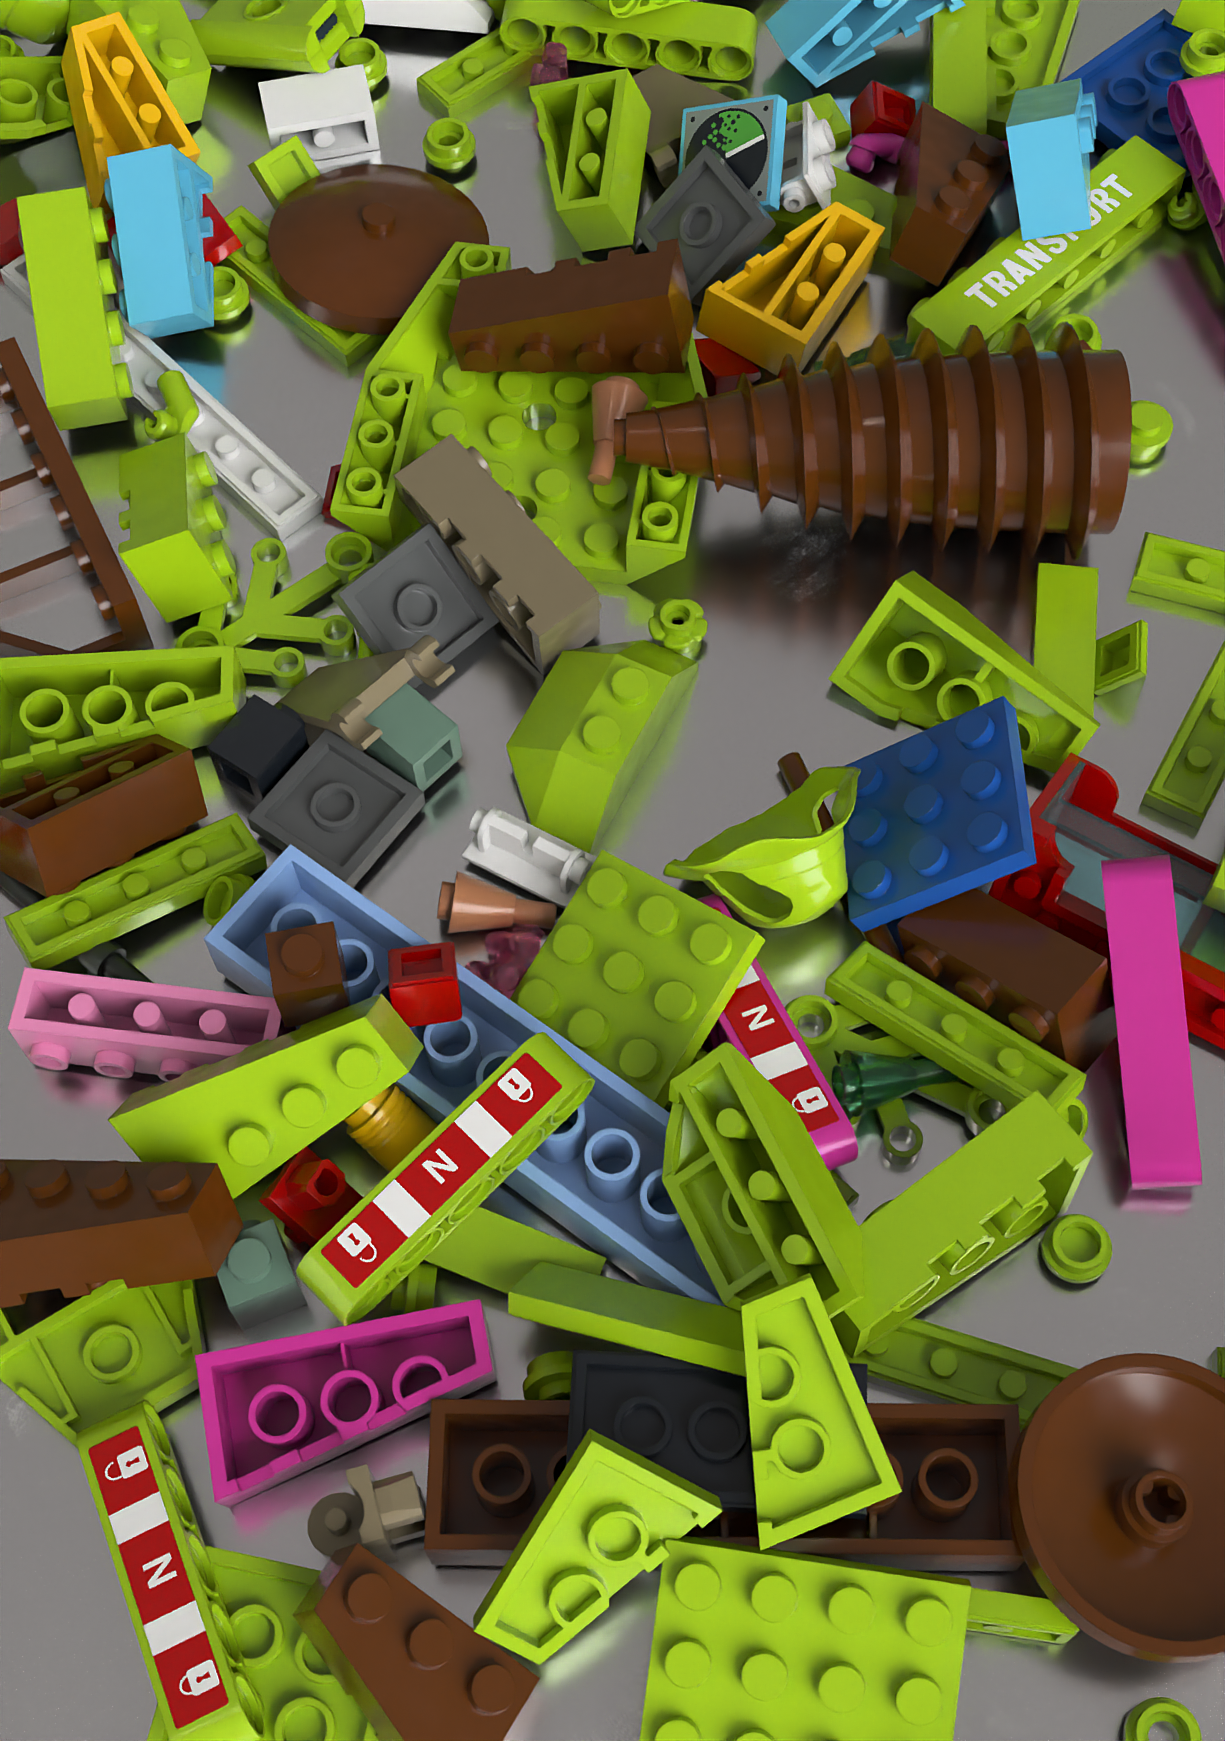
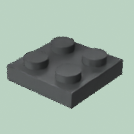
M705 145L635 225V233L650 252L656 251L658 242L678 238L690 301L701 307L705 290L718 280L724 283L777 224L719 153Z
M431 523L421 525L331 595L374 655L410 648L424 635H430L440 645L433 651L434 654L443 663L447 664L499 622ZM415 675L407 683L416 689L423 681Z
M325 729L248 815L247 820L251 830L282 851H285L290 844L353 888L426 802L422 790L356 749L330 730Z

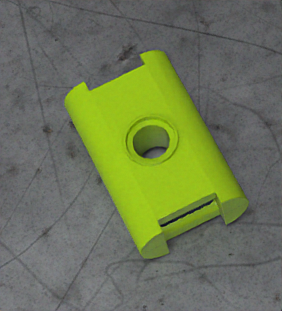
M218 0L201 19H191L190 23L210 65L326 73L330 70L328 61L347 39L360 36L365 23V10L362 0Z

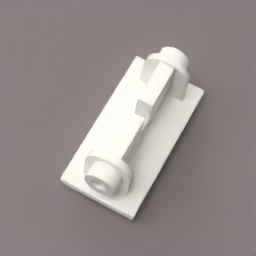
M808 101L802 103L803 120L790 122L785 126L780 204L789 212H799L805 206L818 202L824 210L831 205V189L836 187V177L830 162V152L835 151L836 148L834 135L826 119H817Z
M496 807L489 811L479 808L475 812L469 829L476 834L462 854L463 859L553 904H557V906L563 909L567 907L597 858Z

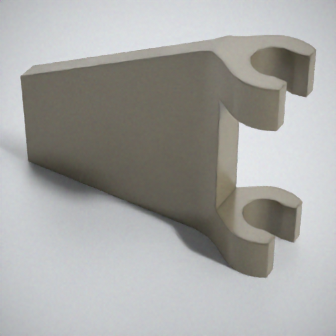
M656 64L632 77L651 110L645 154L661 186L666 191L678 177L679 169L676 165L678 161L675 155L680 153L683 109L736 100Z
M424 635L410 648L318 667L277 703H283L293 709L304 722L331 730L343 737L356 749L364 751L383 735L380 728L370 725L365 720L369 714L415 675L430 687L437 688L456 670L451 664L443 663L434 654L433 651L440 646L438 641L430 635Z

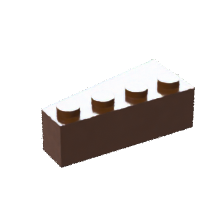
M678 238L658 242L656 251L635 255L632 248L628 247L609 251L607 260L581 265L575 257L556 261L555 267L551 271L537 274L528 267L460 279L448 335L461 371H476L479 373H489L492 371L533 373L587 372L591 374H601L604 372L685 373L694 316Z
M0 1159V1308L24 1305L27 1293L60 1288L64 1298L91 1295L93 1289L111 1280L123 1279L127 1289L216 1276L244 1227L218 1164L178 1161Z

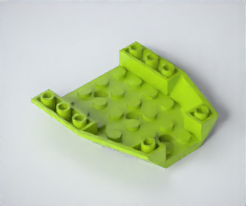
M455 241L365 370L330 507L331 516L359 534L364 535L368 540L388 552L421 526L399 499L394 475L452 434L465 449L473 446L482 455L492 472L491 477L504 491L509 490L513 493L524 509L536 515L532 521L551 539L563 555L588 581L627 585L686 558L699 481L698 477L679 472L674 476L671 470L625 462L626 456H617L609 485L592 483L588 480V474L595 449L593 444L592 386L596 382L606 380L610 376H623L635 381L639 385V389L648 397V404L644 411L651 410L653 406L661 408L692 401L697 392L703 398L708 397L693 333H691L685 373L604 372L601 374H591L587 372L533 373L492 371L489 373H479L476 371H461L448 335L460 279L512 270L510 247ZM536 417H546L554 422V424L544 430H533L525 425L529 420Z

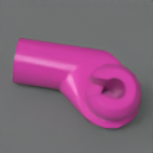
M893 133L857 134L848 144L851 149L846 156V164L863 173H868L873 169L875 158L897 165V153L905 138Z

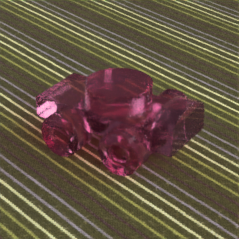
M548 42L545 45L542 54V64L534 63L530 86L568 79L567 48L565 45L555 42Z
M516 924L510 933L506 931H492L485 939V948L489 954L493 955L489 963L473 960L468 962L465 968L501 994L505 990H514L532 963L529 959L534 958L539 953L540 940L545 933L537 925Z

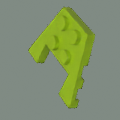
M123 1279L111 1280L94 1289L91 1295L79 1298L17 1335L4 1308H0V1380L77 1449L76 1435L79 1431L142 1400L149 1401L158 1413L199 1388L195 1355L207 1352L194 1279L127 1289Z

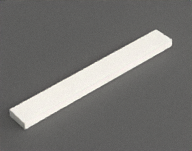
M24 253L0 269V273L4 283L32 308ZM119 311L126 339V345L119 346L121 363L127 362L134 390V397L128 399L143 414L156 421L157 418L154 417L153 411L158 409L165 410L167 407L158 389L157 380L160 375L167 371H180L183 373L199 408V417L188 432L187 437L197 453L207 452L215 468L218 484L281 542L322 512L324 501L317 491L148 336L130 327L129 323L124 319L122 312Z

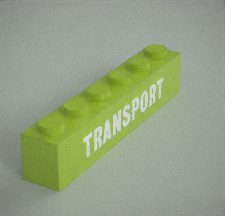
M1137 135L1133 136L1117 150L1114 148L1108 150L1100 158L1096 167L1090 171L1091 229L1023 241L1021 227H1019L1007 238L1004 236L998 238L992 243L981 259L969 268H960L951 277L946 287L931 299L928 297L921 299L913 307L907 318L908 332L905 353L910 356L919 334L924 328H929L934 333L942 354H954L964 331L970 325H976L980 329L989 352L999 351L1012 325L1019 322L1025 325L1027 330L1030 329L1168 215L1167 206L1170 199L1175 194L1179 198L1186 169Z

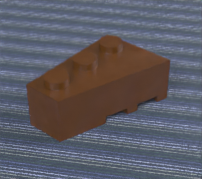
M973 888L908 914L897 924L905 953L904 960L909 968L1081 1072L1085 1073L1117 1036L1116 1015L1107 958L979 889Z
M359 1543L334 1552L293 1614V1617L347 1695H352L378 1733L375 1736L379 1741H503L540 1679L487 1638L474 1632L472 1627Z

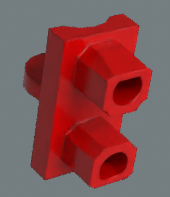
M306 1146L286 1161L281 1173L264 1191L258 1201L285 1224L284 1234L290 1240L298 1244L305 1241L312 1248L364 1197L345 1181V1173L329 1159L321 1160Z

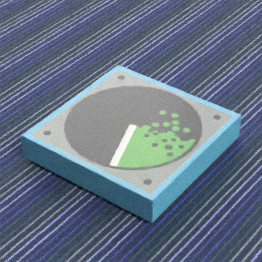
M776 94L683 109L678 176L703 147L707 145L719 153L767 212L779 211L787 100Z

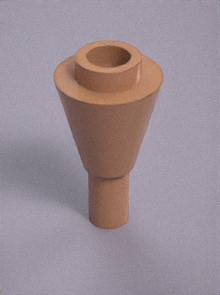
M610 376L606 380L596 382L592 386L593 444L595 449L588 480L597 485H609L611 483L617 456H613L614 419H626V413L644 411L648 404L646 394L639 389V385L629 378Z
M456 870L454 883L446 881L441 883L436 919L448 921L447 934L511 927L512 923L553 929L557 904L516 898V895Z

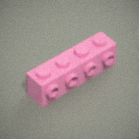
M24 967L8 1025V1030L30 1062L39 1067L51 1070H65L69 1064L91 1066L97 1072L110 1077L130 1078L134 1072L158 1075L165 1082L176 1079L184 1072L206 1063L211 1065L241 1053L244 1048L263 1040L269 1039L270 1041L297 1030L296 1026L285 1027L276 1001L272 997Z

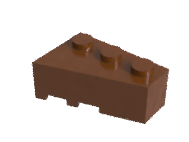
M922 102L897 153L896 164L900 166L899 177L895 183L894 195L898 197L897 208L892 216L889 259L938 287L989 211L1012 167L1009 150L1005 148L1000 140L990 135L980 134L929 104Z
M154 734L80 757L83 769L46 781L41 770L21 776L25 787L0 795V871L46 897L60 895L74 890L80 885L81 880L106 867H116L125 864L134 857L136 852L158 841L170 840L182 835L186 831L187 826L208 816L190 748L161 735Z

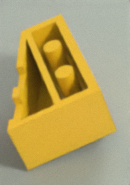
M119 11L72 26L62 56L61 67L90 201L93 208L103 207L106 215L113 212L107 203L104 191L105 180L109 178L107 157L171 144L196 164L201 151Z
M837 201L785 235L783 243L762 257L758 253L745 263L744 269L724 283L718 280L705 290L696 331L777 376L786 354L792 356L798 369L802 372L871 270L885 227Z

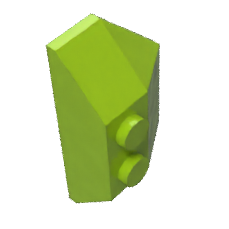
M647 640L563 650L506 744V751L530 825L593 855L696 674L699 662Z
M724 1042L670 1081L669 1101L673 1103L666 1129L662 1182L725 1306L741 1312V1301L810 1273L829 1319L865 1297L862 1232L797 1110L731 1043Z

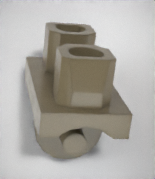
M368 1464L345 1470L348 1484L355 1495L346 1492L331 1493L317 1502L312 1508L307 1521L308 1536L312 1545L324 1557L331 1558L336 1550L359 1543L387 1565L398 1562L395 1544L425 1535L426 1505L422 1490L417 1485L413 1471L376 1481Z

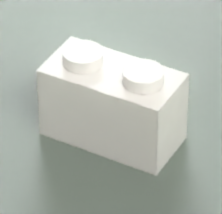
M363 64L331 69L326 73H309L258 83L272 150L296 134L312 161L380 149L374 108Z

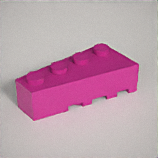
M481 1300L461 1302L195 1355L214 1501L230 1508L430 1413L431 1399H459L497 1381L487 1321Z

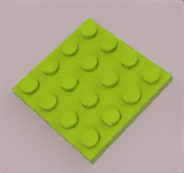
M683 1536L679 1540L665 1539V1547L669 1550L670 1556L662 1562L639 1741H953L972 1587L969 1579L769 1548L760 1551V1547L690 1536Z

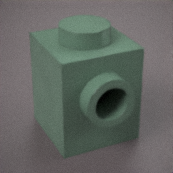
M408 683L404 684L365 718L370 725L380 728L383 733L367 748V752L383 766L423 792L463 756L458 725Z
M273 1218L262 1223L259 1220L243 1221L244 1227L217 1272L228 1308L243 1331L307 1305L288 1249Z

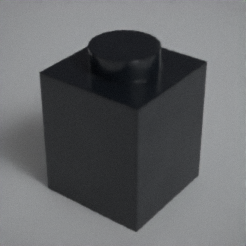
M254 694L207 747L218 778L255 802L260 803L309 748L303 719L287 705L277 703L273 706Z

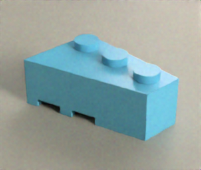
M788 0L765 24L786 59L817 88L875 56L873 48L901 32L907 38L921 30L919 22L946 7L952 13L966 4L963 0Z
M1081 78L1015 91L1005 128L1023 241L1091 229L1089 153L1094 152L1095 127L1098 126L1094 93L1083 94Z
M171 144L107 157L109 178L105 180L104 191L107 203L114 212L117 234L112 236V250L115 260L122 270L124 289L120 290L119 304L124 319L129 323L130 327L151 339L213 327L214 266L210 261H204L203 238L213 236V220L210 216L203 218V194L213 192V177Z

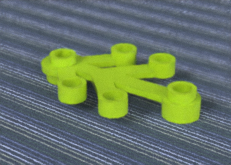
M357 532L337 534L326 545V564L273 597L276 579L287 571L289 559L285 545L280 540L275 538L259 540L251 550L254 567L242 617L223 629L226 609L233 607L241 596L235 574L229 575L234 600L201 611L198 626L186 630L179 637L175 648L234 645L244 673L270 675L279 687L288 689L296 687L307 677L305 659L298 649L282 647L275 652L241 647L255 638L321 643L322 649L331 656H343L351 652L356 645V635L354 627L347 617L331 615L322 619L291 615L339 584L345 585L348 583V575L360 570L361 566L374 563L375 560L370 541L364 535ZM270 554H275L279 556L276 560L272 562L261 561L265 556ZM349 562H358L352 566H344ZM336 631L347 633L339 640L328 638L330 634ZM286 663L297 664V667L290 672L279 671V668Z
M805 995L793 999L784 1007L797 1030L800 1025L807 1022L815 1023L821 1028L822 1033L814 1038L803 1036L799 1030L798 1032L840 1105H844L852 1111L853 1117L849 1121L854 1131L860 1123L862 1106L854 1094L847 1092L835 1055L860 1067L884 1130L881 1140V1151L883 1156L892 1164L900 1166L911 1164L918 1158L923 1144L922 1132L916 1124L910 1121L896 1084L965 1116L968 1128L976 1136L991 1125L981 1119L979 1115L981 1109L987 1107L994 1108L1001 1116L1011 1110L977 1088L972 1089L911 1060L910 1058L921 1056L922 1054L892 1035L871 1041L850 1031L871 1022L842 1004L834 1006L823 997ZM896 1134L907 1135L913 1141L914 1147L908 1151H899L892 1146L890 1138Z

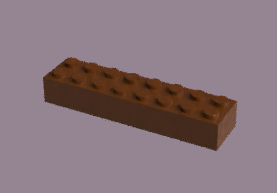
M431 1399L424 1550L432 1565L505 1566L566 1467L570 1400ZM867 1403V1409L902 1492L867 1506L865 1519L838 1518L768 1547L769 1549L906 1570L1016 1571L1025 1560L1015 1535L1009 1500V1477L1012 1457L1020 1435L1018 1404ZM721 1512L705 1527L701 1528L697 1524L684 1536L759 1547L757 1514Z

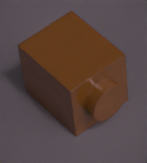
M333 921L265 933L273 996L286 1028L304 1025L351 1006L344 955Z

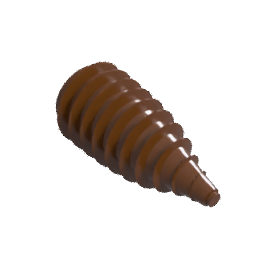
M1018 322L1012 325L1005 336L1000 350L995 352H989L980 329L976 325H970L964 331L954 354L947 355L942 354L934 333L929 328H924L917 338L910 357L897 360L886 336L879 333L875 337L864 363L849 366L839 344L833 341L829 345L820 370L802 375L792 356L786 354L775 380L752 386L746 374L742 372L738 378L735 390L705 398L697 392L692 401L661 408L653 406L651 410L626 413V419H614L613 456H626L625 462L671 470L674 476L679 472L713 481L717 493L725 484L755 493L761 514L773 496L797 504L805 531L819 507L840 513L850 542L864 516L886 521L895 548H897L909 523L912 522L930 526L940 554L954 527L974 529L984 557L988 555L999 530L1019 532L1028 559L1033 558L1044 532L1061 533L1064 535L1072 559L1076 561L1084 548L1089 534L1107 535L1112 533L1123 507L1128 481L1132 435L1129 374L1121 351L1117 349L1083 350L1077 333L1068 322H1061L1053 329L1043 350H1035L1029 331L1025 325Z

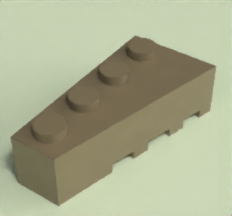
M450 434L394 475L399 499L421 525L432 524L499 622L544 676L552 669L563 650L581 648L600 634L599 610L602 609L599 601V592L563 555L551 539L528 517L525 509L513 493L509 490L504 491L491 477L492 472L482 455L473 446L465 449Z

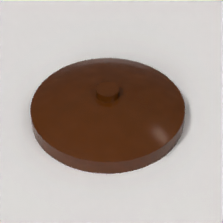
M364 164L343 167L320 174L306 181L292 191L279 205L271 220L268 233L270 268L274 280L285 297L294 306L317 321L341 330L370 335L391 334L455 241L489 245V234L484 218L475 204L462 191L430 173L389 164Z
M1151 1353L1116 1355L1085 1365L1066 1377L1045 1396L1026 1421L1017 1440L1010 1469L1009 1500L1014 1531L1023 1557L1034 1578L1052 1603L1073 1624L1102 1644L1133 1657L1161 1663H1189L1225 1654V1378L1193 1362Z

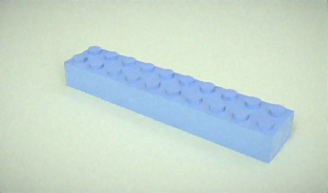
M291 844L204 937L218 972L250 995L274 998L265 933L333 921L344 955L351 1005L381 993L392 1005L389 991L388 950L431 944ZM457 962L462 1004L461 1019L453 1022L409 1027L424 1048L411 1070L397 1080L395 1084L412 1102H415L439 1125L524 1042L537 1033L545 1032L595 1079V1083L584 1102L503 1182L644 1287L727 1307L723 1304L662 1182L665 1137L670 1113ZM302 1025L296 1026V1029L298 1030Z

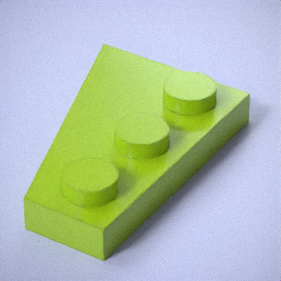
M805 1274L741 1301L758 1536L761 1551L901 1493L902 1490L811 1274Z
M589 1428L473 1616L474 1632L541 1665L610 1607L609 1598L643 1569L650 1573L670 1556L669 1550L665 1547L666 1538L679 1540L697 1524L703 1528L723 1511L720 1498Z

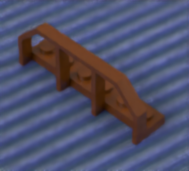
M12 337L1 341L0 414L20 408L10 413L24 446L35 442L39 452L29 455L34 469L0 481V511L57 490L59 495L49 498L60 526L63 532L75 528L79 539L70 542V546L0 573V603L79 571L82 572L83 576L95 572L100 584L91 587L90 590L104 622L116 618L121 631L68 651L4 632L0 627V656L25 657L136 651L152 648L154 645L136 597L16 339Z

